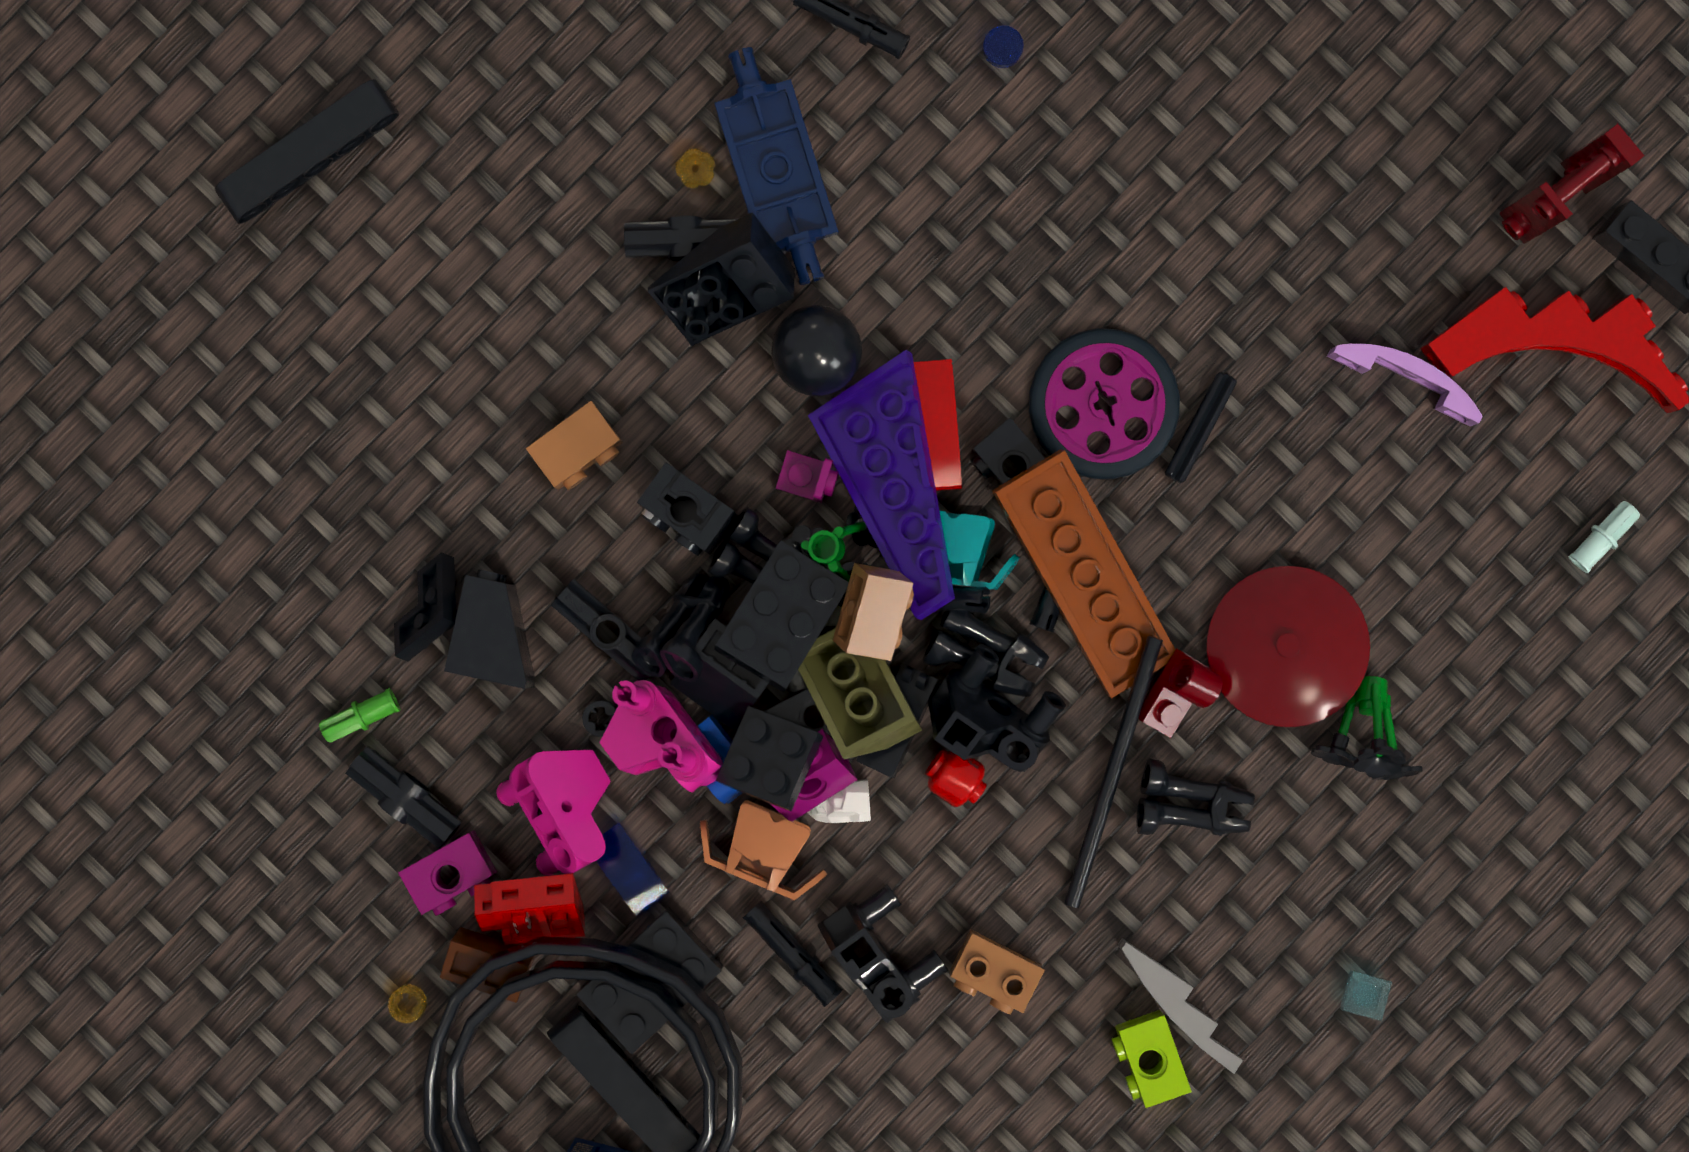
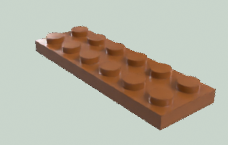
M1063 449L1056 451L992 490L1106 695L1112 699L1132 686L1148 635L1163 640L1153 673L1164 667L1173 655L1175 648L1066 451Z

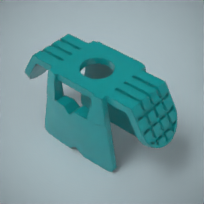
M940 511L952 584L987 587L988 589L998 590L1014 569L1020 557L1014 554L991 583L978 581L994 531V519L986 516Z

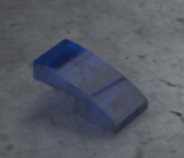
M617 823L602 834L606 850L605 854L597 860V863L636 916H639L670 893L623 825Z

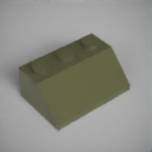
M836 628L816 639L798 670L843 759L888 749L922 731L886 660L844 652L833 641Z

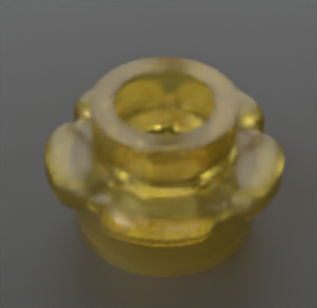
M690 149L685 151L682 158L677 161L676 173L682 178V183L689 188H697L698 185L706 186L714 177L713 168L715 163L710 154L703 153L699 149ZM694 165L699 166L698 172L692 171Z

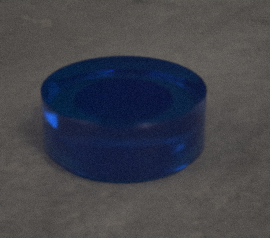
M1002 25L993 28L986 35L983 44V53L986 60L998 68L1013 66L1018 62L1023 52L1022 36L1016 29L1010 26Z

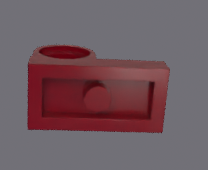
M1176 648L1146 697L1139 720L1172 738L1192 704L1200 708H1206L1216 701L1222 690V678L1219 674L1212 671L1211 668Z

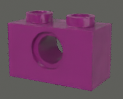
M823 729L818 731L823 736V739L792 811L790 812L771 804L791 822L858 780L849 760L842 758L834 740Z
M475 830L403 869L398 874L421 915L432 910L434 915L437 916L457 905L453 897L465 890L469 892L470 896H473L474 885L490 884L489 877L497 873V870ZM444 865L454 866L459 871L460 880L457 886H448L442 881L440 873Z

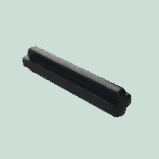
M1223 372L1216 374L1165 471V475L1178 483L1186 481L1237 384V380Z

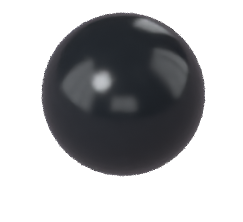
M811 305L795 310L780 323L772 340L771 355L773 365L779 377L790 388L805 395L824 396L837 392L853 379L860 366L862 344L855 325L846 315L831 307Z

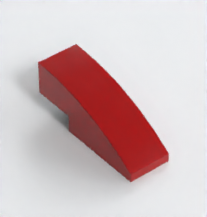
M952 359L914 362L936 491L962 489Z

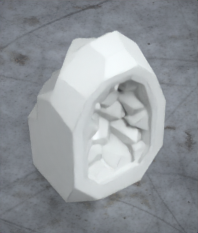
M868 779L855 781L807 813L816 821L824 823L871 821Z

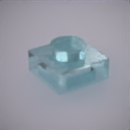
M1350 970L1340 1009L1382 1021L1392 982L1387 979Z

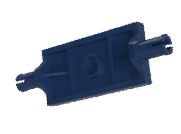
M742 48L745 66L742 64L738 50L728 55L739 86L736 90L737 94L728 99L715 102V108L748 213L753 212L781 251L791 252L799 284H810L807 266L810 267L814 282L824 278L813 244L817 240L837 235L839 231L791 79L776 84H767L766 81H762L753 54V48Z

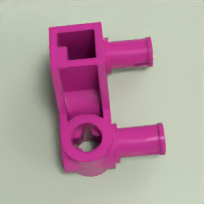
M627 680L620 681L619 684L624 688L615 685L612 698L618 707L599 743L620 771L639 775L664 767L689 792H694L701 786H708L717 779L723 765L722 759L670 690L665 687L656 686L654 683L646 680L634 683Z
M593 750L542 751L536 753L516 765L509 775V780L500 783L497 787V797L502 804L513 806L519 802L545 848V851L540 853L536 859L538 870L545 876H552L558 871L564 874H574L585 866L597 861L605 854V840L591 813L611 781ZM540 808L542 814L538 816V809Z

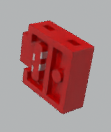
M573 873L474 885L475 917L481 931L502 929V938L505 945L525 943L542 936L569 938L585 936L584 906Z

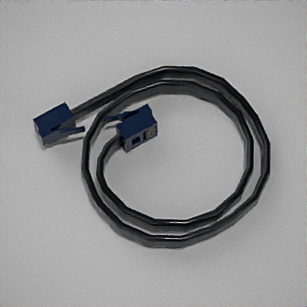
M542 936L491 955L451 994L430 1044L423 1080L424 1135L431 1152H453L441 1125V1071L447 1040L464 999L494 970L538 954L588 956L629 966L673 986L709 1023L727 1066V1118L723 1136L716 1152H729L738 1132L742 1115V1057L723 1010L684 970L636 948L592 938ZM557 960L508 978L466 1019L446 1067L447 1121L460 1152H482L464 1111V1061L480 1023L509 995L552 979L606 981L650 1001L685 1037L703 1081V1131L697 1145L690 1152H707L718 1128L719 1073L699 1024L661 985L613 963ZM575 1137L567 1152L634 1151Z

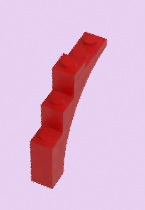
M1504 287L1420 348L1430 363L1450 378L1476 362L1498 354L1530 349L1564 351L1592 358L1620 371L1646 390L1666 413L1678 411L1689 403V396L1686 393L1688 387L1685 381L1676 372L1671 373L1662 361L1664 355L1661 349L1652 340H1646L1644 337L1646 333L1656 327L1650 319L1653 316L1650 308L1642 299H1635L1632 294L1621 298L1591 320L1588 316L1590 310L1584 300L1576 294L1572 295L1568 290L1528 317L1525 313L1527 306L1524 300L1515 291L1510 292L1507 287Z

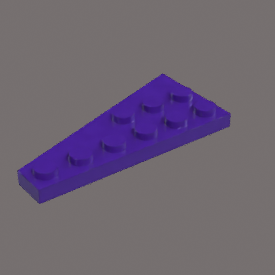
M905 350L810 413L808 417L831 460H833L835 468L890 570L901 572L913 582L914 596L910 609L915 618L922 620L954 600L955 596L913 357L911 352Z

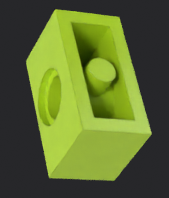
M1161 1010L1115 1025L1118 1037L1112 1038V1043L1119 1061L1127 1060L1132 1075L1126 1076L1125 1079L1133 1100L1140 1098L1145 1108L1192 1092L1167 1020ZM1153 1050L1158 1052L1159 1062L1154 1068L1146 1070L1139 1067V1058L1145 1051Z

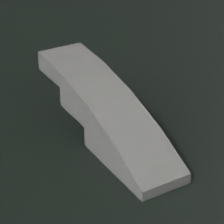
M1122 938L1118 943L1119 948L1140 982L1163 1011L1203 1051L1235 1074L1243 1060L1236 1053L1211 1037L1218 1023L1186 1001L1193 987L1187 981Z

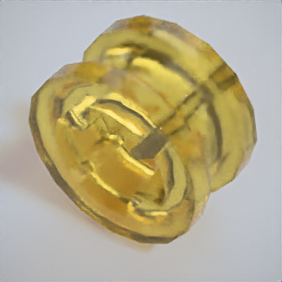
M403 985L392 993L388 1001L389 1013L396 1021L401 1023H411L417 1020L425 1012L427 1006L424 992L414 985ZM403 993L410 994L409 999L414 996L418 1002L412 1008L413 1014H405L406 1009L401 1012L398 1008L397 1003L403 1000Z

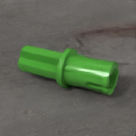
M388 688L384 692L361 703L357 701L351 702L352 707L322 720L319 723V727L327 742H334L361 728L366 731L369 729L370 724L395 712H400L401 709L393 691Z

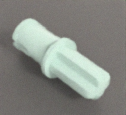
M1626 501L1620 502L1599 526L1593 525L1591 527L1592 533L1568 556L1569 559L1580 570L1589 573L1591 568L1610 548L1616 549L1618 547L1617 541L1639 519L1640 513Z

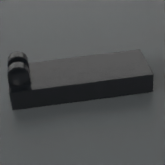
M901 663L895 678L920 725L928 708L929 699L936 691L940 680ZM915 734L888 749L858 756L856 761L895 779Z

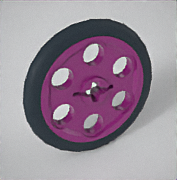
M1096 328L1076 333L1061 341L1044 357L1034 374L1029 391L1030 419L1033 431L1042 448L1049 455L1060 449L1065 450L1078 475L1092 479H1116L1132 475L1149 466L1164 452L1174 435L1179 419L1180 394L1176 377L1166 359L1150 343L1135 334L1118 329ZM1113 353L1121 359L1122 368L1118 374L1109 376L1101 371L1100 359L1103 355ZM1075 367L1083 372L1085 381L1081 388L1072 390L1063 384L1062 374L1067 368ZM1136 379H1146L1151 383L1153 393L1150 399L1139 401L1133 397L1130 388ZM1095 382L1098 383L1101 393L1106 398L1113 397L1115 400V404L1110 407V418L1112 419L1113 426L1110 424L1108 414L1105 415L1103 409L1096 411L1094 408V404L1099 400V391ZM1067 406L1077 412L1078 423L1075 427L1063 429L1057 424L1056 412L1060 408ZM1139 418L1145 423L1147 430L1144 438L1136 441L1126 436L1124 425L1127 420ZM1101 432L1107 436L1109 447L1105 453L1096 455L1088 449L1087 438L1091 433Z

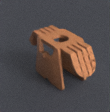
M745 800L739 809L728 861L712 855L707 820L700 821L704 862L729 874L792 900L799 898L827 875L825 870L822 869L795 890L780 884L810 836V826L797 820L791 822L778 812Z

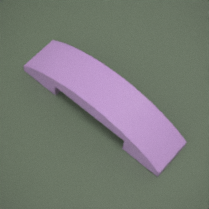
M1342 344L1330 349L1327 357L1361 374L1369 371L1375 362L1440 394L1441 396L1434 409L1468 426L1479 424L1483 417L1476 404L1455 381L1433 365L1406 352L1380 345Z

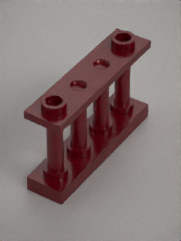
M1617 123L1560 164L1565 169L1564 177L1550 187L1545 182L1502 210L1499 214L1504 219L1502 221L1504 229L1513 239H1520L1523 244L1529 242L1573 215L1565 203L1580 190L1587 194L1633 166L1645 155Z

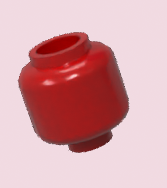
M944 748L935 756L925 772V775L929 777V790L953 807H960L967 801L974 804L987 787V784L982 781L985 775V767L980 761L975 758L963 760L952 751H947Z

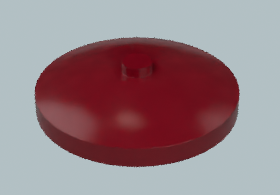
M1297 566L1267 568L1238 582L1218 604L1212 616L1207 635L1209 667L1222 678L1221 693L1247 717L1276 727L1306 726L1326 719L1336 713L1358 690L1365 676L1370 656L1368 627L1364 615L1354 598L1332 578L1318 571Z

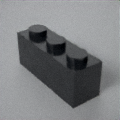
M1632 200L1621 205L1613 212L1592 239L1683 314L1689 313V247Z

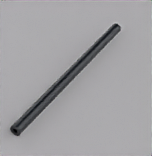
M1147 636L1064 904L1068 906L1080 907L1162 646V639Z

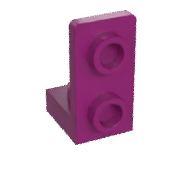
M787 450L775 489L822 503L824 495L832 497L838 478V471L832 470L833 460L825 458L824 461Z

